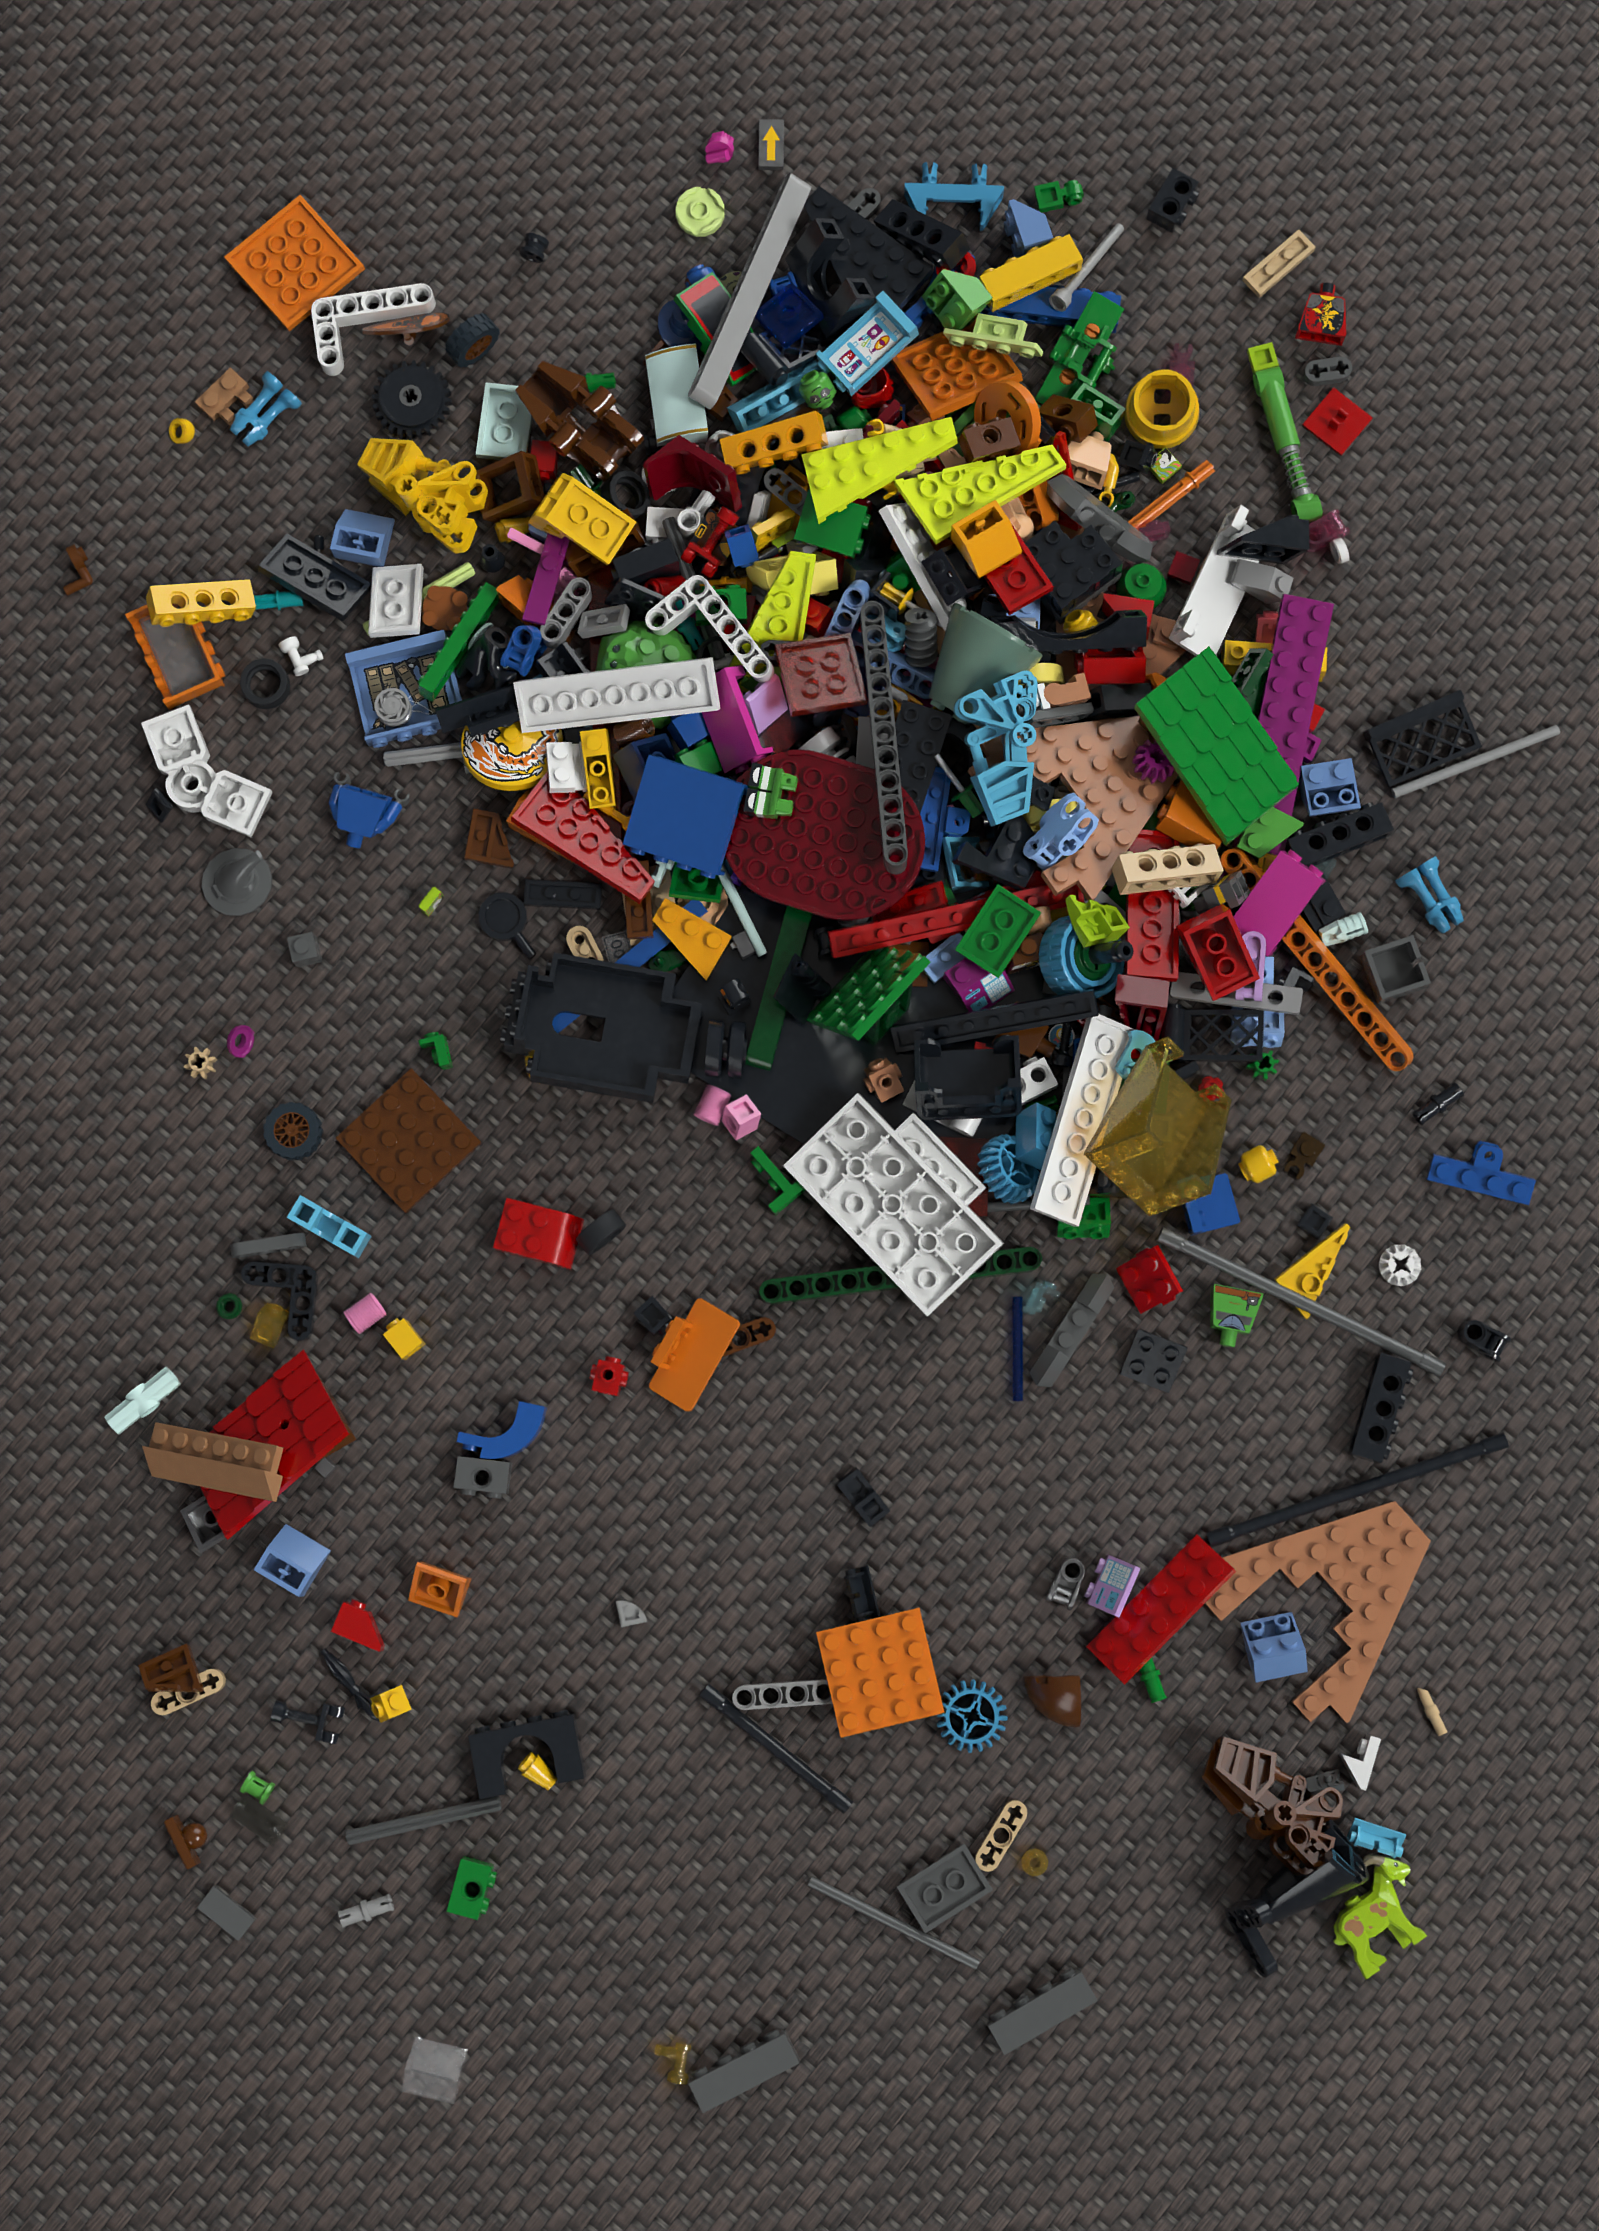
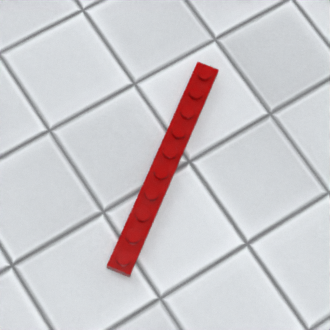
M1047 884L1024 888L1020 891H1010L1034 908L1047 906L1050 910L1067 907L1066 898L1069 895H1076L1077 901L1085 903L1083 893L1076 884L1057 896L1052 893ZM990 896L828 931L832 957L838 958L969 929Z

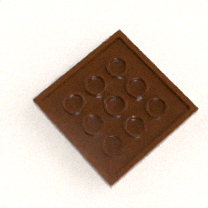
M412 1068L336 1137L337 1141L405 1213L409 1212L482 1144Z

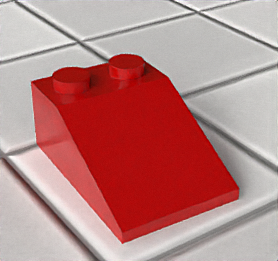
M1220 904L1175 926L1185 950L1212 1001L1260 979L1232 912L1225 905Z

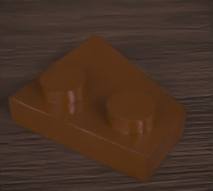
M473 808L464 860L513 869L514 862L509 852L499 813Z

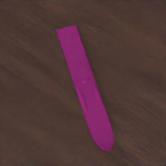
M549 533L547 534L522 618L523 621L545 626L570 541L566 536L561 539Z

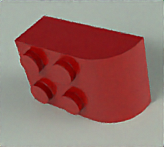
M506 1198L493 1248L499 1252L571 1270L578 1246L576 1238L582 1231L584 1219L561 1211Z

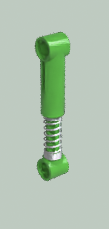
M1279 366L1253 372L1255 391L1261 398L1276 453L1280 454V457L1283 458L1282 462L1285 463L1284 469L1287 470L1285 474L1289 476L1287 481L1291 483L1289 488L1293 489L1291 492L1293 497L1291 501L1292 515H1297L1299 519L1309 520V522L1320 520L1323 517L1320 499L1317 494H1312L1311 488L1308 487L1309 483H1306L1308 477L1304 476L1306 471L1302 469L1304 464H1301L1300 460L1302 458L1298 456L1301 444L1285 394L1282 371Z

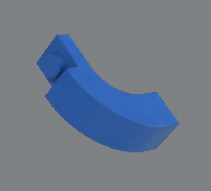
M519 1401L515 1421L504 1434L487 1438L459 1432L457 1442L463 1443L462 1449L475 1452L478 1451V1447H482L480 1458L483 1459L511 1457L523 1451L535 1440L543 1426L547 1407Z

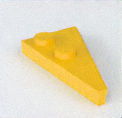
M1344 1223L1274 1279L1275 1282L1316 1301L1317 1296H1320L1325 1280L1328 1279L1336 1262L1335 1258L1347 1239L1350 1226ZM1296 1307L1304 1319L1310 1317V1313Z

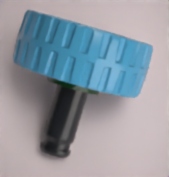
M1068 915L1054 921L1046 929L1040 943L1039 963L1046 983L1057 995L1094 989L1095 997L1099 998L1115 988L1118 974L1123 973L1124 962L1132 958L1134 951L1131 943L1126 940L1122 941L1121 938L1116 941L1083 947Z

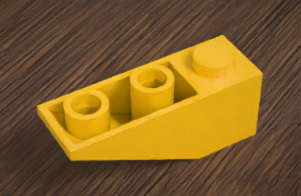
M608 729L581 731L580 736L590 809L616 806Z

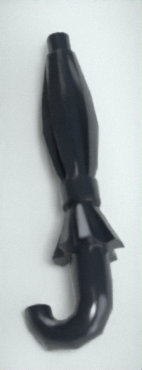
M326 1648L323 1649L321 1654L324 1656L329 1670L339 1683L349 1689V1692L355 1698L357 1709L362 1708L371 1719L380 1722L379 1718H376L371 1708L372 1703L370 1700L372 1696L360 1691L361 1689L355 1684L349 1669L331 1652L329 1653Z

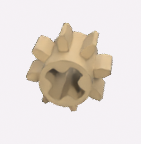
M194 1047V1053L185 1055L189 1059V1064L184 1065V1068L188 1070L193 1069L191 1072L193 1078H196L199 1073L204 1079H207V1073L210 1071L216 1072L213 1068V1063L217 1061V1058L208 1057L210 1054L208 1048L202 1053L197 1047ZM200 1058L206 1061L202 1063V1068L196 1066Z

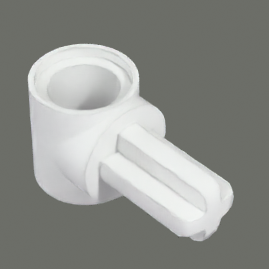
M703 490L692 507H687L679 513L677 518L678 528L684 538L692 539L705 518V513L715 500V497L710 492ZM687 520L696 522L692 528L684 527L683 523Z

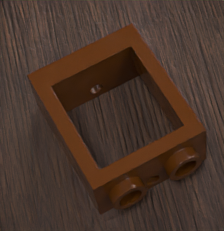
M520 451L476 471V479L483 481L488 489L484 509L480 510L483 520L497 523L500 522V519L513 518L538 507L545 497L536 455ZM516 468L522 496L497 507L492 479ZM475 487L477 493L479 494L482 491V487Z

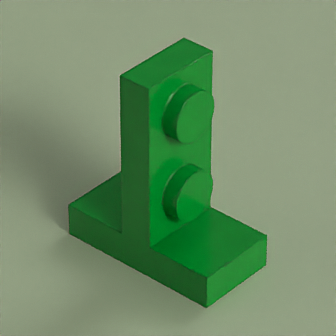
M759 1146L751 1152L753 1157L750 1161L759 1173L764 1170L770 1177L767 1182L776 1193L780 1190L782 1191V1194L768 1205L771 1212L776 1216L806 1189L798 1181L791 1185Z

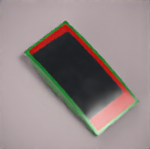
M713 271L677 294L674 298V302L689 319L687 326L702 343L700 350L704 355L731 298V295ZM751 326L749 328L747 335L753 333ZM740 351L726 380L731 387L757 371Z

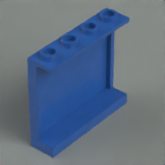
M648 755L623 845L631 847L630 852L643 856L645 852L653 854L654 860L668 863L669 860L677 862L676 867L691 871L692 867L701 870L700 875L715 879V875H725V871L721 870L742 797L747 794L749 786L663 757Z

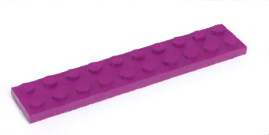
M1283 594L1271 652L1274 655L1267 669L1257 720L1278 747L1277 751L1295 774L1297 782H1299L1334 604ZM1297 788L1276 804L1274 808L1292 816ZM1242 833L1233 840L1232 847L1237 845ZM1287 838L1268 853L1278 855L1280 851H1285Z

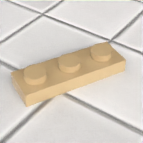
M1297 230L1249 271L1242 281L1260 298L1313 253L1316 247L1300 230Z

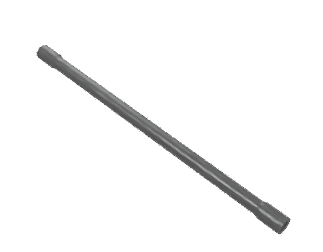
M1165 1227L1161 1228L1157 1236V1242L1176 1251L1188 1254L1415 1363L1418 1367L1436 1376H1440L1445 1368L1446 1363L1413 1349L1236 1264Z

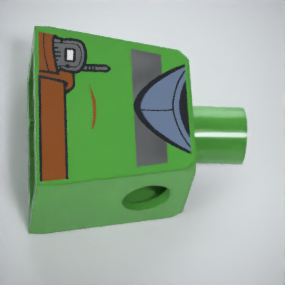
M1218 1284L1211 1286L1210 1327L1222 1330L1219 1345L1235 1348L1237 1333L1244 1335L1250 1333L1263 1298V1293Z

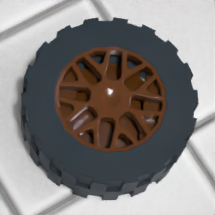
M476 314L461 323L452 332L444 349L459 367H468L479 361L489 352L498 340L500 330L486 314Z
M289 1102L288 1104H280L279 1107L271 1110L272 1112L266 1117V1123L263 1126V1135L267 1141L266 1144L275 1154L287 1160H302L304 1157L308 1158L311 1156V1153L318 1149V1145L322 1141L323 1129L321 1127V1120L312 1109L302 1103Z

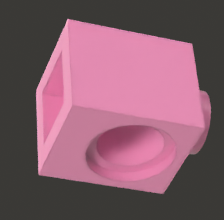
M746 1094L725 1106L722 1123L734 1139L738 1140L757 1130L761 1113Z

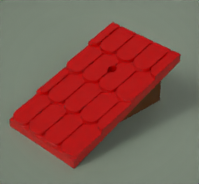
M304 1349L274 1372L273 1377L251 1393L245 1402L214 1425V1429L209 1432L282 1447L283 1452L277 1474L282 1475L283 1478L278 1496L318 1461L357 1440L335 1398L317 1374ZM200 1487L227 1540L272 1502Z

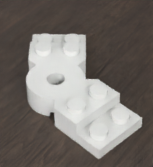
M190 705L142 722L141 724L157 767L162 774L168 776L166 779V790L172 801L179 808L187 812L202 811L203 816L208 821L252 838L273 793L272 790L226 770L215 773L207 764L210 754ZM197 780L199 782L196 789L188 790V784L191 781Z

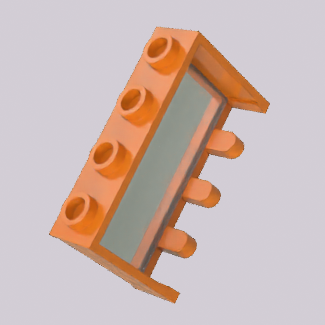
M172 604L173 607L181 609L179 605ZM147 605L125 614L134 629L137 642L142 647L146 663L153 672L154 681L163 695L164 699L162 700L169 710L220 686H225L222 678L226 675L220 662L216 664L212 655L216 654L210 640L205 641L202 633L206 632L202 622L194 625L175 623L167 627L152 625Z

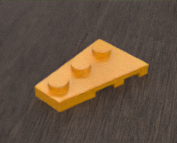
M666 898L653 918V922L707 981L732 936Z

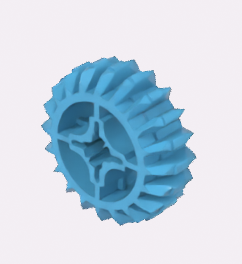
M1008 1134L995 1136L985 1143L978 1154L980 1161L977 1165L981 1168L979 1174L984 1178L983 1183H986L989 1187L988 1192L993 1191L995 1198H1001L1003 1203L1009 1202L1014 1204L1029 1199L1035 1193L1040 1172L1037 1168L1015 1159L1016 1136H1009Z
M972 1679L970 1688H966V1683L962 1680L960 1681L961 1690L958 1691L953 1684L950 1686L954 1692L952 1696L947 1692L943 1693V1696L948 1699L947 1703L942 1701L945 1713L936 1716L944 1717V1721H939L936 1724L937 1727L946 1726L947 1728L941 1732L942 1737H946L948 1734L952 1735L948 1740L949 1745L958 1740L957 1749L961 1751L965 1743L968 1744L967 1751L971 1753L973 1744H977V1749L981 1752L983 1751L982 1742L985 1741L990 1748L993 1746L989 1740L991 1736L996 1740L1000 1739V1736L995 1733L996 1729L1005 1731L1006 1727L999 1724V1720L1006 1721L1008 1717L1006 1715H999V1711H1004L1007 1708L1006 1705L997 1706L996 1704L1001 1701V1695H997L994 1698L991 1697L995 1692L994 1687L989 1688L985 1692L986 1683L982 1681L978 1689L975 1688L976 1681ZM975 1694L971 1704L967 1707L953 1704L963 1695ZM983 1697L992 1706L993 1720L980 1713ZM976 1704L975 1709L977 1712L975 1714H979V1718L985 1721L972 1720L968 1725L966 1722L968 1718L958 1711L971 1712ZM950 1712L963 1719L960 1735L954 1731L950 1724ZM983 1725L990 1727L983 1735L976 1738H968L974 1726Z

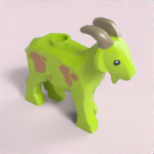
M1373 1853L1362 1858L1366 1867L1370 1864L1375 1865L1371 1890L1361 1897L1354 1895L1344 1903L1346 1907L1339 1912L1334 1923L1336 1938L1333 1940L1337 1945L1348 1943L1354 1952V1960L1366 1980L1380 1971L1379 1966L1387 1961L1383 1955L1375 1953L1370 1949L1369 1938L1377 1936L1388 1928L1404 1949L1411 1942L1413 1945H1416L1427 1937L1421 1928L1413 1926L1404 1915L1392 1881L1398 1880L1405 1887V1877L1410 1873V1867L1392 1857Z

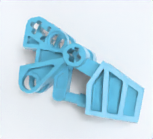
M1027 670L994 683L996 696L990 698L982 689H979L958 699L954 704V713L957 718L982 727L967 734L964 742L970 747L974 760L972 763L976 774L970 777V780L991 826L1028 813L1030 808L1034 762H1027L1026 747L1034 743L1036 730L1032 725L1023 722L1030 720L1035 715L1038 683L1037 678L1032 672ZM1018 680L1025 684V688L1022 685H1018ZM965 701L970 702L973 706L971 714L964 710L963 705ZM1017 705H1020V706L1023 707V709H1024V715H1023V717H1021V716H1019V715L1017 714V712H1016V707H1017ZM1002 735L1001 742L1003 745L1004 761L989 767L986 758L983 757L980 744Z

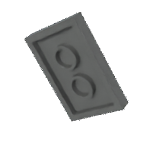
M965 1843L897 1885L899 1892L925 1933L993 1891Z

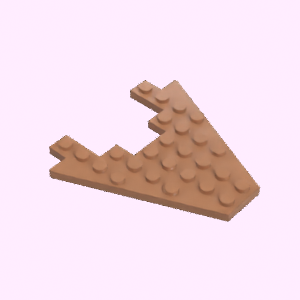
M1140 716L1034 728L1036 730V739L1032 745L1026 747L1027 762H1034L1033 778L1036 777L1048 784L1060 777L1070 793H1075L1086 803L1085 809H1089L1099 819L1097 828L1079 851L1042 872L1041 877L1055 896L1076 884L1088 901L1089 899L1095 900L1112 875V866L1117 857L1129 850L1171 785L1179 776L1174 769L1172 776L1167 777L1164 782L1160 783L1156 780L1155 783L1151 784L1148 777L1141 780V772L1134 773L1136 765L1132 763V759L1136 755L1137 747L1142 746L1147 740L1153 744L1155 740L1138 723ZM1002 735L980 744L981 750L987 757L986 760L989 767L1004 761L1003 745L1001 742ZM974 766L968 770L971 777L976 774ZM1084 818L1078 824V827H1087L1091 819Z

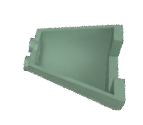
M954 603L950 611L929 693V698L932 699L930 704L941 711L948 708L954 712V704L958 699L979 689H982L990 698L996 696L994 683L1021 671H1030L1041 660L1043 655L1033 647L1029 648L1026 646V642L972 610L970 612L967 611L964 606L958 603ZM965 701L963 705L964 710L971 714L973 706L970 702ZM955 713L953 714V718L966 725V721L960 720L956 717Z

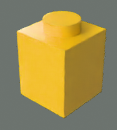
M397 1318L386 1326L388 1331L383 1334L403 1360H407L426 1345L408 1320L404 1318L402 1320Z

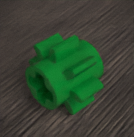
M1272 1050L1269 1053H1263V1059L1267 1061L1265 1068L1260 1069L1258 1067L1260 1065L1259 1062H1252V1064L1247 1065L1246 1069H1252L1254 1072L1253 1079L1257 1076H1262V1079L1266 1081L1268 1079V1072L1272 1075L1277 1073L1273 1066L1278 1064L1279 1060L1273 1059L1271 1056L1273 1054Z

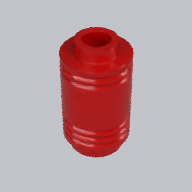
M680 575L651 578L643 587L666 597L686 580Z

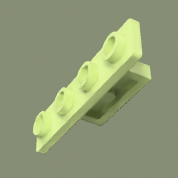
M978 313L973 332L944 328L943 331L949 343L958 347H963L966 344L972 345L973 348L981 351H986L987 348L995 349L1001 354L1009 355L1010 352H1014L1030 359L1034 356L1042 357L1043 351L1037 343L1023 341L1027 328V323L1023 320Z

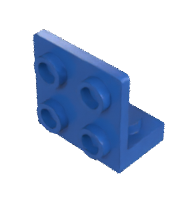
M1226 1173L1190 1182V1180L1180 1182L1176 1186L1190 1236L1240 1223L1238 1210Z

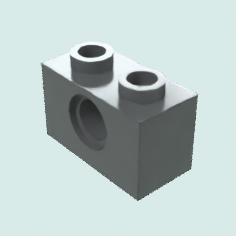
M458 1456L454 1488H459L460 1494L475 1496L476 1491L486 1492V1497L501 1499L502 1494H509L512 1463ZM485 1470L488 1472L490 1479L486 1485L481 1486L477 1483L476 1476L480 1471Z

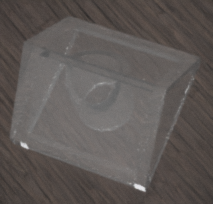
M415 2037L405 2067L402 2092L454 2104L467 2049Z

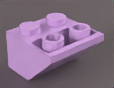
M776 674L767 682H759L754 688L755 691L753 693L748 691L743 696L757 736L788 710L780 678Z

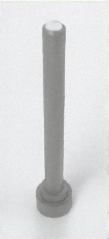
M1117 223L1082 265L1081 271L1077 272L1064 288L1056 289L1050 296L1049 302L1055 310L1063 312L1071 304L1072 293L1124 231L1122 224Z

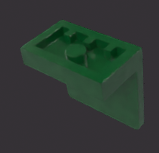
M1250 648L1232 679V682L1248 702L1252 713L1257 718L1267 669L1274 655L1267 648Z

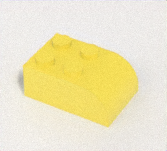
M814 551L811 554H816L810 595L825 596L829 594V591L838 589L836 559ZM788 555L755 561L753 565L746 567L749 580L755 586L768 592Z

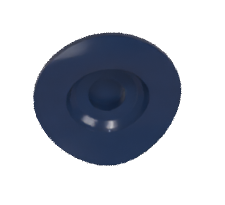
M674 299L666 303L660 310L658 317L659 334L668 347L696 343V349L700 351L702 343L687 326L689 319L674 302Z

